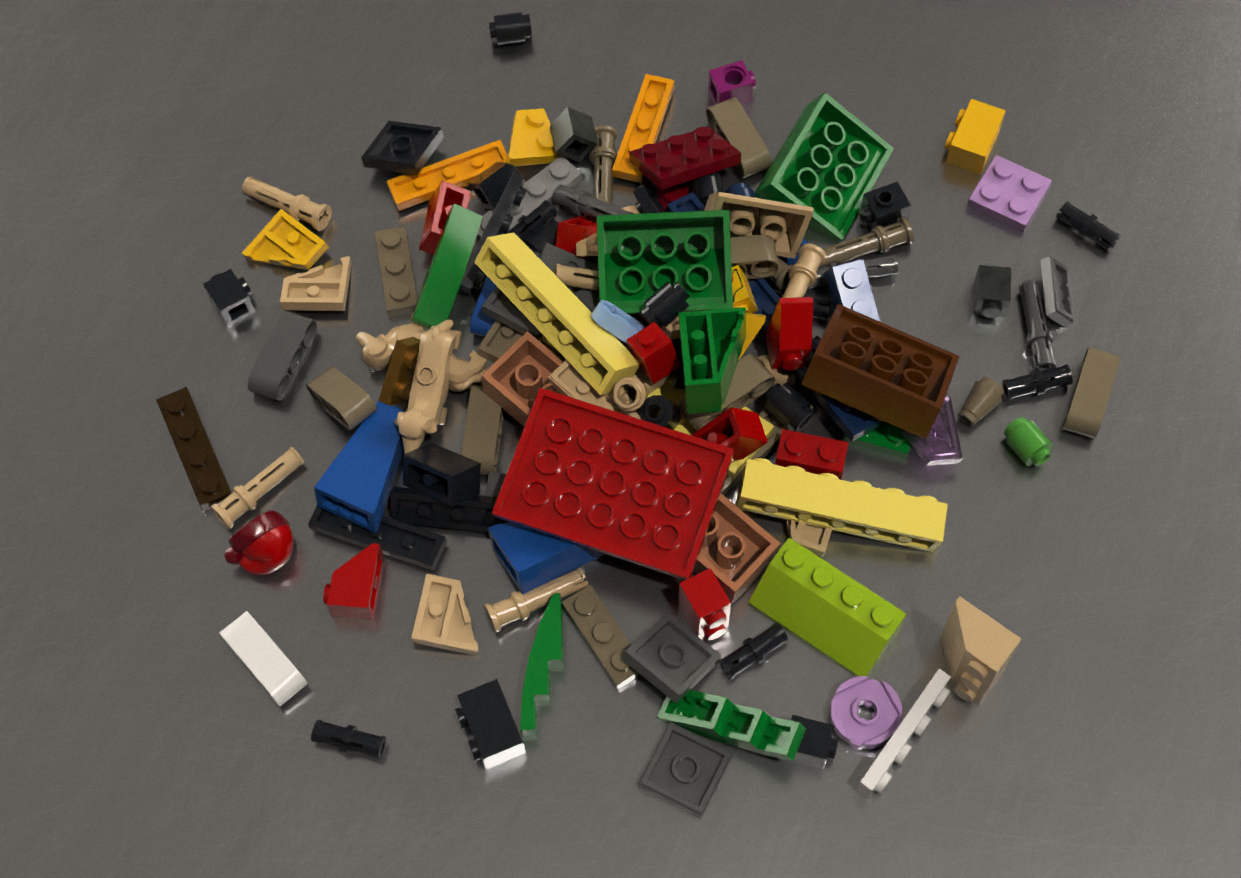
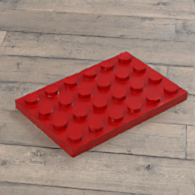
M539 388L494 505L492 515L496 518L686 580L692 576L735 452L734 449Z

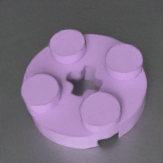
M869 676L853 677L842 683L830 704V721L832 725H835L834 731L853 749H872L886 744L901 722L902 704L896 691L886 682L870 679ZM864 704L866 708L873 707L875 712L872 713L871 720L858 717L859 705Z

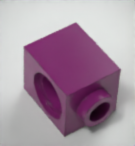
M743 60L709 70L708 90L715 104L736 97L741 105L752 102L753 88H756V80L753 72L747 70Z

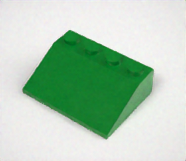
M824 92L806 105L756 189L755 197L813 207L814 212L807 228L840 242L859 212L863 194L872 189L894 148Z
M729 210L597 215L600 301H609L627 314L641 313L640 310L646 305L644 302L668 281L672 286L678 282L690 295L686 300L690 306L684 312L733 308Z

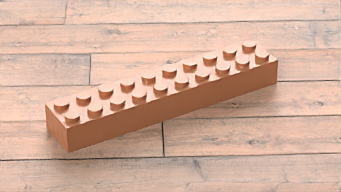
M527 331L481 375L483 392L525 427L539 388L561 394L548 382V376L564 361ZM720 493L693 572L698 574L711 568L731 604H733L767 568L778 553L781 543Z

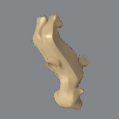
M412 321L410 324L392 328L386 336L380 334L375 338L366 332H359L355 339L363 348L362 358L367 366L373 370L381 371L390 363L396 341L410 337L420 340L422 333L425 331L423 329L425 326ZM474 350L469 354L470 361L458 358L452 352L448 389L460 393L470 389L472 385L477 383L482 385L481 375L488 366L487 359L479 356Z
M445 320L439 325L431 326V329L424 331L421 335L408 408L406 412H399L394 421L395 425L398 426L399 433L402 435L405 454L420 447L425 433H435L438 424L445 425L447 408L443 407L448 394L450 357L454 349L459 350L462 336L461 331L450 329L454 324L452 320Z

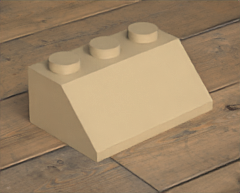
M723 192L710 194L704 210H729L730 237L771 236L775 242L777 256L794 259L814 212L813 207Z
M961 596L955 601L940 637L947 674L951 676L949 684L955 688V693L964 701L970 703L973 701L980 706L1002 676L1021 641L1020 637Z

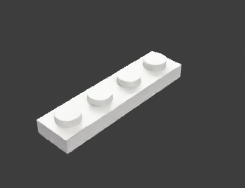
M941 669L937 670L860 781L856 790L867 799L870 798L874 791L882 793L892 778L888 770L894 761L899 765L902 764L912 749L907 744L914 733L919 737L922 735L931 721L927 714L932 706L940 708L951 691L946 688L951 678L950 675Z

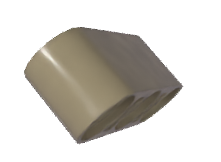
M736 97L706 108V116L711 129L741 152V164L735 165L734 168L742 179L766 170L771 166V156L765 143Z
M771 236L730 237L732 267L739 265L747 279L766 278L778 272L779 264L776 247Z
M1088 347L1064 420L1063 429L1093 439L1097 437L1121 356Z
M748 354L738 360L722 411L687 414L685 397L680 402L678 408L696 431H698L730 407L742 409L762 396L772 387L775 377L754 354Z
M334 366L306 384L314 400L348 430L353 429L377 411L376 405L366 391Z
M472 385L461 455L481 463L480 474L488 475L489 472L496 473L497 467H494V465H497L501 440L498 438V435H501L504 410L483 392V386Z

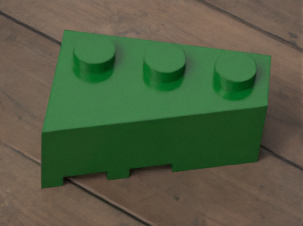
M746 307L679 312L680 345L687 414L722 411L746 339Z

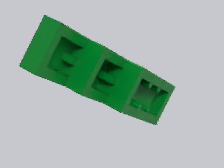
M455 203L449 211L443 234L438 240L431 265L426 271L411 321L431 329V326L439 325L448 319L483 218L482 215Z
M553 593L539 623L528 658L521 703L520 732L523 740H537L536 706L550 705V671H564L563 617L560 593Z
M690 690L677 703L666 696L657 716L662 722L668 724L669 722L675 723L695 734L789 761H794L806 730L800 722L771 717L763 709L733 704L727 697Z

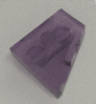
M945 397L942 408L926 439L909 434L899 428L927 466L957 464L963 459L951 397Z

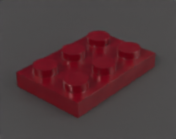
M707 126L696 128L694 131L682 135L671 136L654 144H645L641 148L630 151V162L663 190L741 164V152Z

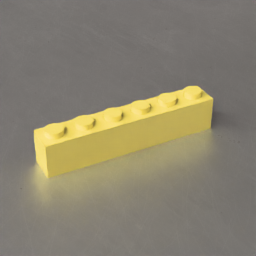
M514 232L487 237L474 263L600 395L613 392L615 384L620 379L633 377L641 363L613 334L593 320L591 317L592 312Z
M763 458L747 459L741 472L736 506L741 510L802 522L821 528H831L843 533L933 553L943 542L948 507L947 503L938 502L932 496H911L896 488L884 490L872 487L870 483L865 481L849 482L840 480L836 475L830 473L818 475L806 472L805 469L798 466L782 467L773 465L771 461Z

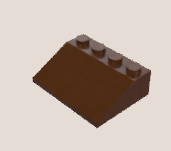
M838 304L813 355L801 385L810 388L815 393L824 394L838 400L847 407L856 408L870 414L879 421L895 425L909 434L926 439L942 408L960 356Z

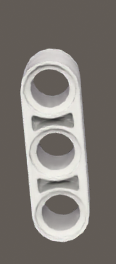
M247 611L219 632V635L280 707L308 684L291 661Z

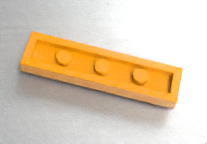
M649 74L645 75L612 168V177L642 183L644 174L630 162V151L641 148L645 144L656 143L675 88V80Z
M497 140L423 167L418 175L406 173L386 182L398 211L430 200L442 180L461 188L469 186L468 183L494 163H506L508 154L501 140Z

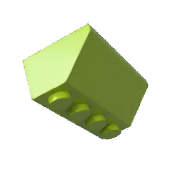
M791 538L787 539L769 563L748 602L749 606L773 622L778 623L782 628L856 677L869 676L902 629L907 615Z

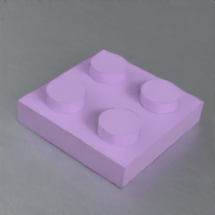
M996 155L969 198L967 206L1024 232L1049 190L1052 180Z

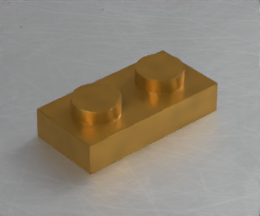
M410 337L396 341L379 397L380 402L391 406L405 402L409 398L419 353V339Z

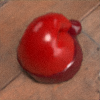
M274 510L259 515L228 540L230 547L226 549L224 557L228 563L239 564L247 572L256 575L271 574L280 570L289 561L293 551L294 538L290 523L282 514Z

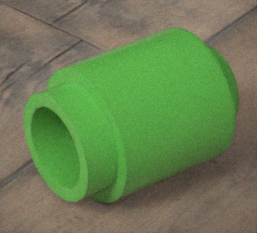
M1020 417L1005 429L1004 435L1007 437V444L1026 466H1041L1052 456L1050 451L1053 448V444L1033 421H1027L1025 417Z

